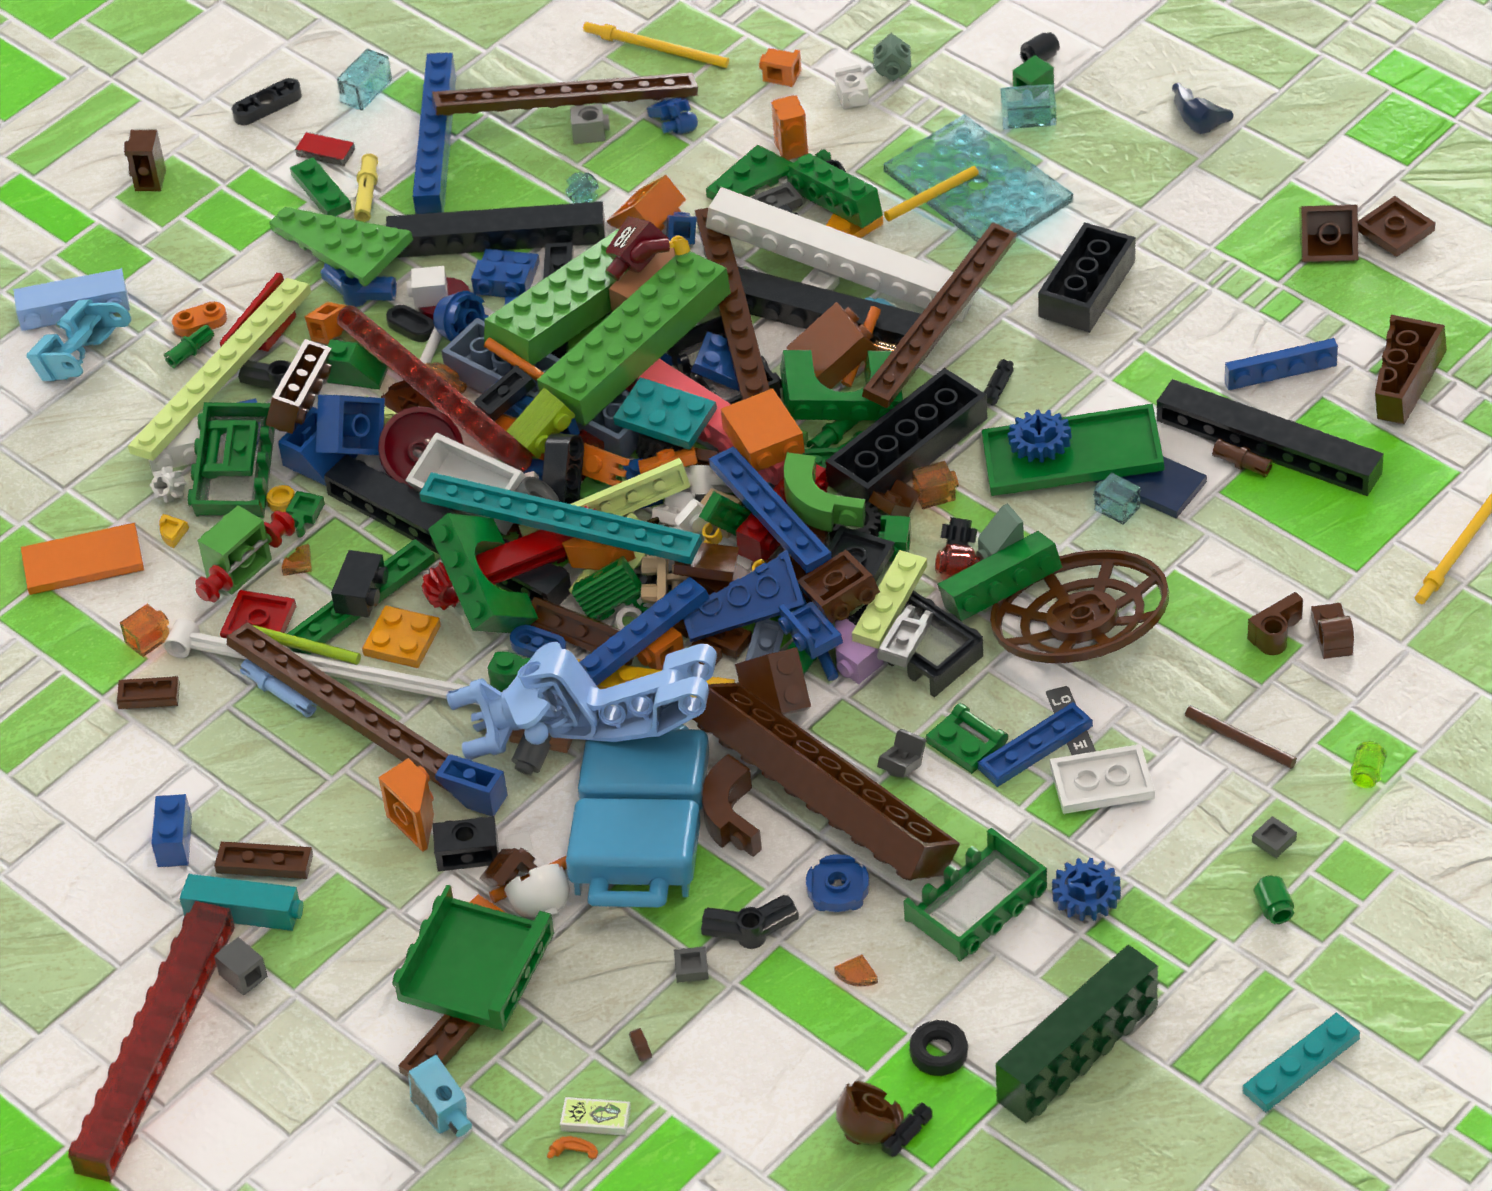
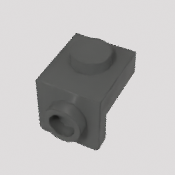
M904 729L898 730L894 746L879 756L877 767L886 770L894 777L905 778L921 766L926 739Z

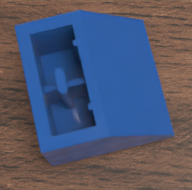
M312 407L307 412L303 425L298 424L293 434L287 432L278 441L283 466L326 486L324 474L346 454L316 452L318 409ZM347 454L353 458L358 456L357 454Z

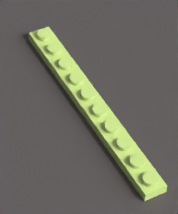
M286 278L129 443L130 454L154 461L201 411L204 402H209L309 296L311 293L310 284Z

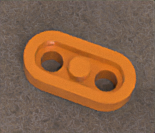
M208 302L175 314L172 318L173 329L181 337H189L204 325H208L213 330L226 323L227 313L222 303Z

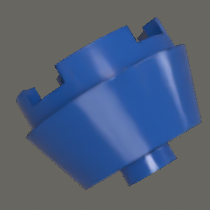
M461 291L443 297L437 303L434 310L433 320L436 330L451 342L476 318L485 321L489 316L485 314L482 304L485 301L470 291Z

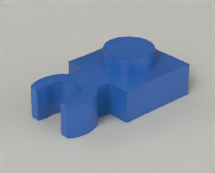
M667 98L646 108L649 118H660L661 121L669 120L671 116H679L680 112L691 110L688 100H682V98Z

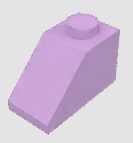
M847 619L836 620L835 628L840 632L843 643L836 646L837 669L844 677H849L860 684L881 667L884 661L877 659L879 649L852 641V632L856 626Z

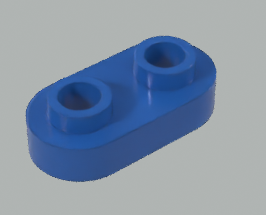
M522 625L516 627L510 634L512 650L528 658H531L540 647L550 642H558L562 649L567 650L566 642L562 636L534 626Z

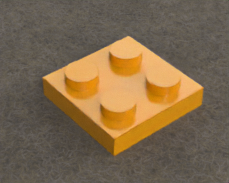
M385 605L362 647L363 655L419 668L441 627L440 618Z

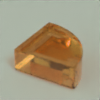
M309 544L297 547L295 549L296 552L283 560V576L312 572Z
M862 954L834 967V974L841 981L849 985L865 987L878 983V976Z

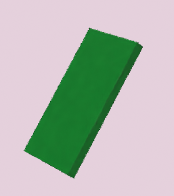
M1153 403L1062 417V420H1068L1069 427H1071L1072 439H1070V447H1064V454L1055 453L1054 460L1045 457L1044 462H1040L1039 458H1034L1032 462H1028V456L1020 459L1018 458V452L1013 453L1011 451L1008 439L1010 425L981 429L991 496L1165 470Z

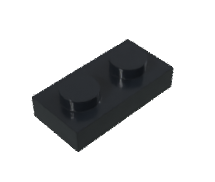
M516 365L478 397L474 403L482 413L494 422L536 386V383L532 377Z

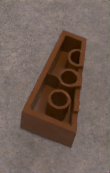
M1391 314L1390 328L1386 336V347L1382 355V367L1379 371L1375 390L1377 419L1405 425L1447 351L1445 325Z

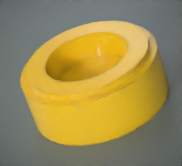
M279 485L270 489L266 496L269 509L273 512H286L295 495L294 490L286 485Z

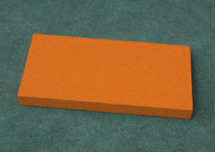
M135 522L21 547L29 595L144 570Z

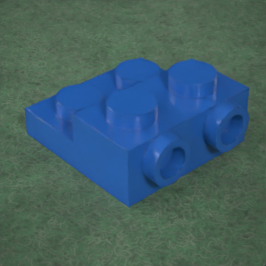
M485 249L482 260H477L471 278L473 293L475 295L495 297L520 296L532 286L540 262L539 254Z

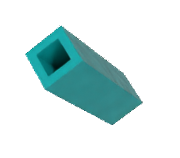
M188 874L179 898L184 917L289 931H293L296 919H300L303 913V901L299 900L297 887Z

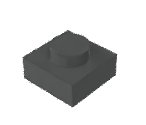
M1273 816L1252 834V843L1276 859L1297 840V832Z
M706 946L674 949L677 983L709 979Z

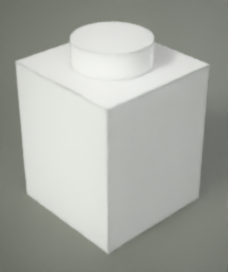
M444 266L411 269L412 280L407 281L408 297L414 298L415 308L436 306L443 297L448 296Z

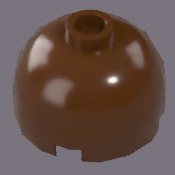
M854 1081L852 1086L849 1083L845 1086L838 1099L836 1119L845 1137L850 1142L858 1145L881 1144L897 1131L904 1120V1112L896 1101L891 1105L884 1098L887 1093L882 1089L869 1083Z

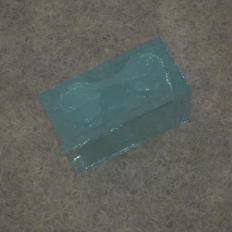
M367 48L337 78L341 103L362 111L392 81L389 57Z
M1054 84L1000 88L1003 129L1056 126Z

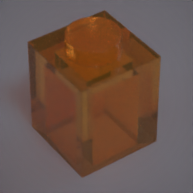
M945 461L912 470L913 488L920 492L918 501L922 509L956 500L955 488L959 487L958 478L954 470H949Z
M148 603L120 622L124 642L142 657L163 644L169 635L168 618L161 610L156 611Z

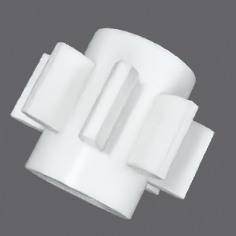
M172 466L162 467V471L153 472L154 478L149 486L152 487L155 498L164 497V502L167 503L173 502L175 498L184 496L182 491L187 482H185L181 470L173 471Z

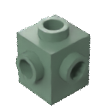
M892 33L886 36L873 48L874 69L876 72L893 82L901 75H905L911 67L910 45Z

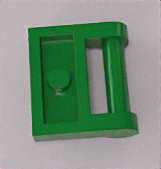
M212 420L208 422L207 433L209 434L207 455L206 462L202 465L201 475L204 478L215 479L218 476L253 475L259 428L257 421ZM227 433L223 463H217L220 437Z
M958 703L949 716L926 734V743L972 774L978 769V762L1006 744L1009 735L1001 729L996 730L972 714L969 707L963 703ZM964 722L988 738L989 741L987 743L982 742L959 725Z

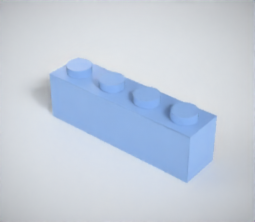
M122 269L13 289L16 313L21 331L56 325L78 300H92L93 303L114 302L122 305L127 311L130 310Z

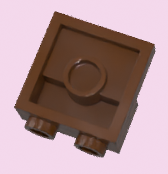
M844 550L797 580L800 590L831 623L836 620L846 619L850 611L861 604H870L875 599V596L880 593L872 574L847 550Z

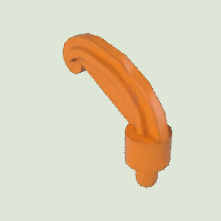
M567 1136L555 1140L549 1147L550 1151L547 1154V1157L552 1159L554 1156H559L565 1149L586 1152L590 1159H596L598 1150L589 1141Z

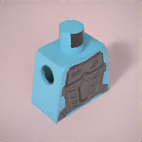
M434 1055L409 1071L410 1100L438 1133L451 1129L456 1137L465 1135L472 1127L471 1122L466 1117V1097L438 1056Z

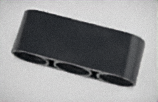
M551 433L545 444L542 481L554 490L559 502L567 504L580 500L584 442L579 435Z

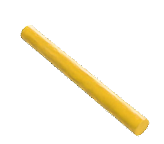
M972 166L885 211L884 217L890 222L978 176L979 171L976 166Z

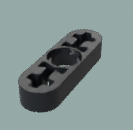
M286 78L237 101L232 106L234 122L238 125H249L297 102L302 97L300 82L294 78ZM264 100H273V101L270 102V103H266V104H262V103H261V102L264 101Z

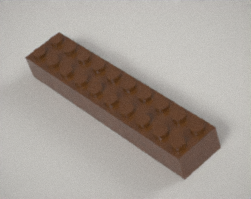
M740 683L708 684L709 694L705 711L692 719L697 722L699 729L716 736L722 746L735 750L740 754L742 761L755 765L762 770L764 777L777 781L784 787V791L787 794L800 798L806 803V807L810 811L823 815L828 819L829 825L838 830H843L851 836L852 842L866 847L873 852L875 859L895 868L896 874L901 878L912 881L913 879H929L931 877L944 876L945 868L951 864L960 845L958 841Z

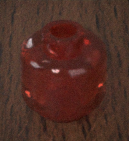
M947 544L936 554L935 571L937 574H940L944 581L981 560L969 545Z

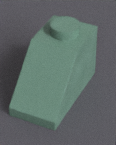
M1008 503L999 509L978 537L976 556L979 562L1024 538L1023 520Z

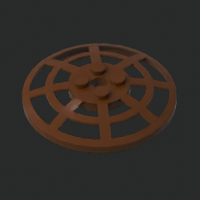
M1118 550L1081 551L1059 556L1063 568L1039 580L1044 579L1050 590L1036 598L1027 609L1011 603L1033 584L995 603L991 609L990 621L994 637L999 645L1019 658L1042 663L1085 661L1120 650L1149 632L1165 613L1169 603L1170 592L1165 574L1160 567L1143 556ZM1101 565L1098 578L1081 579L1062 585L1055 575L1078 567ZM1114 566H1123L1146 574L1148 578L1137 587H1133L1124 581L1110 579ZM1156 584L1160 590L1161 601L1156 610L1144 613L1145 605L1142 594ZM1094 587L1093 590L1068 594L1070 591ZM1106 588L1119 590L1125 593V595L1115 600L1111 595L1105 593ZM1057 598L1058 601L1048 609L1047 613L1038 611L1043 605ZM1134 601L1136 606L1135 614L1119 617L1118 610ZM1005 613L1021 617L1020 629L1022 637L1004 638L1002 621ZM1031 621L1047 623L1048 630L1032 635L1030 632ZM1144 622L1142 625L1134 629L1138 625V623ZM1127 625L1112 638L1105 635L1114 626ZM1052 638L1063 642L1059 648H1053L1040 643ZM1094 640L1097 643L1087 647L1072 649L1075 644ZM1029 644L1031 647L1042 652H1034L1018 646Z

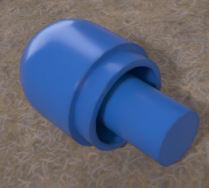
M690 111L681 112L679 116H671L670 121L661 123V129L663 133L673 131L675 134L682 135L694 131L697 128L698 119Z

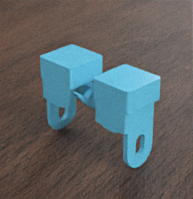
M78 300L56 323L66 331L68 340L65 344L58 334H46L26 356L42 381L67 380L69 377L81 376L83 374L81 364L86 353L82 346L100 345L112 334L116 327L128 326L131 323V316L118 303H93L92 300ZM112 312L119 313L121 317H115ZM76 350L79 351V359H75L71 353Z

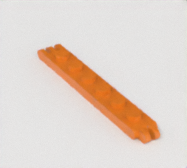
M467 407L466 414L474 416L473 420L464 418L463 422L464 425L471 427L470 433L535 457L506 432L517 418L503 413L493 422L477 407L476 409ZM584 443L582 475L611 486L623 482L616 479V475L626 477L627 471L618 467L619 464L629 466L630 460ZM544 453L541 454L539 459L544 460Z

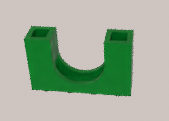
M783 350L780 365L785 407L794 420L877 421L903 401L902 390L888 408L862 397L863 388L853 392L831 390L821 384L816 378L811 350ZM892 351L867 352L864 368L866 384Z
M447 513L428 529L473 631L511 633L516 627L531 625L539 619L527 593L508 592L499 589L485 577L477 563L475 555L505 543L494 518Z

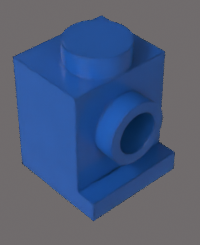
M674 212V215L667 216L666 236L669 238V241L671 238L679 235L685 238L689 244H695L697 217L690 216V213Z

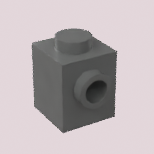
M239 937L230 944L223 946L214 955L219 975L243 996L268 977L263 957Z

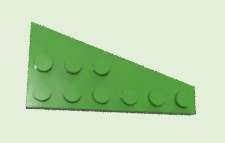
M284 207L269 222L273 232L288 241L297 242L303 250L309 249L312 251L313 256L334 269L344 270L349 278L353 279L355 277L359 279L360 284L364 287L373 281L413 241L411 231L293 209L291 207Z

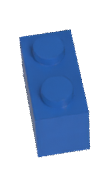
M186 794L155 796L151 845L157 867L189 865L192 815Z

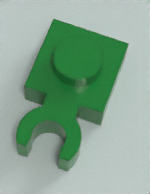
M296 491L286 512L295 521L294 526L298 537L304 536L306 523H315L325 505L323 496Z

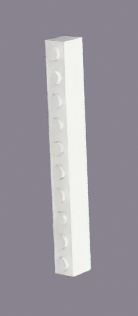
M723 187L720 188L708 207L706 228L922 308H926L953 274V272ZM975 295L955 320L963 322L974 302Z

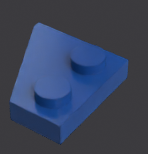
M707 331L691 372L739 391L727 340L721 335Z

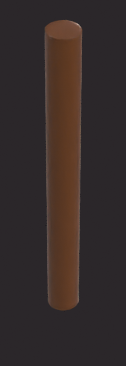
M1191 705L1185 712L1186 717L1290 769L1296 764V757Z

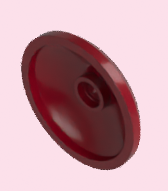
M410 407L396 413L384 426L378 442L379 459L387 475L400 483L407 484L413 489L405 481L419 458L414 456L413 451L420 450L423 453L435 433H439L464 445L462 435L456 424L444 413L429 407Z

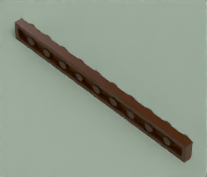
M693 73L436 91L432 92V102L436 115L451 116L453 114H477L487 111L504 112L514 109L530 110L532 108H556L567 105L582 106L585 104H609L620 101L635 102L647 99L687 98L688 96H698V85Z
M708 208L695 210V216L697 217L696 222L705 258L727 268L731 293L718 304V309L741 399L744 400L770 389L730 236L706 228Z
M994 222L991 223L863 388L862 397L885 408L890 406L1014 244L1017 237L1016 232Z
M248 622L227 636V646L401 761L409 758L417 767L421 765L427 771L430 780L445 789L435 779V774L449 754Z

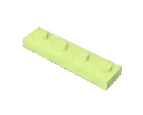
M899 550L878 587L880 593L868 604L852 632V641L879 649L927 568V558Z

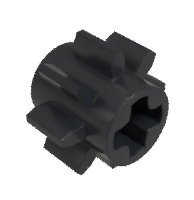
M950 517L949 524H942L940 538L947 539V547L968 550L969 542L975 543L977 529L971 528L972 520Z

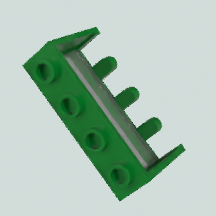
M204 402L203 413L198 414L200 436L195 439L194 451L195 455H197L196 464L193 463L191 466V478L194 481L193 489L188 490V505L192 506L196 517H199V515H226L236 506H240L255 516L264 518L275 428L265 425L270 403ZM209 421H257L259 428L252 476H218L215 479H207L201 475L202 465L206 462L209 440L207 425ZM227 433L220 437L217 463H223Z
M993 828L987 830V847L982 852L971 846L966 851V865L958 870L950 864L943 873L944 884L937 889L930 883H927L922 888V902L919 905H915V902L910 898H906L903 901L905 921L914 924L954 954L959 962L969 954H974L991 935H996L1008 920L1020 915L1025 906L1034 898L1041 897L1047 888V868Z

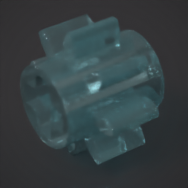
M580 171L574 173L566 180L570 186L565 191L573 203L593 202L598 197L595 191L599 188V184L590 173L582 174Z

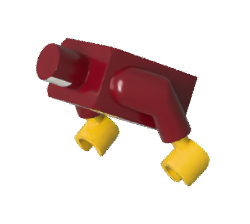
M628 216L606 249V254L613 261L605 271L613 279L619 281L627 270L637 273L641 272L657 253L669 252L670 248L674 249L675 255H683L690 252L689 243L679 235L671 238L669 241V238L650 221Z

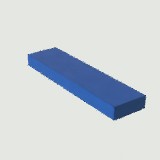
M1072 702L978 762V770L996 787H999L1093 727V720Z

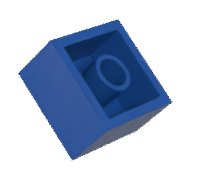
M318 395L316 452L379 455L378 442L384 428L385 398Z

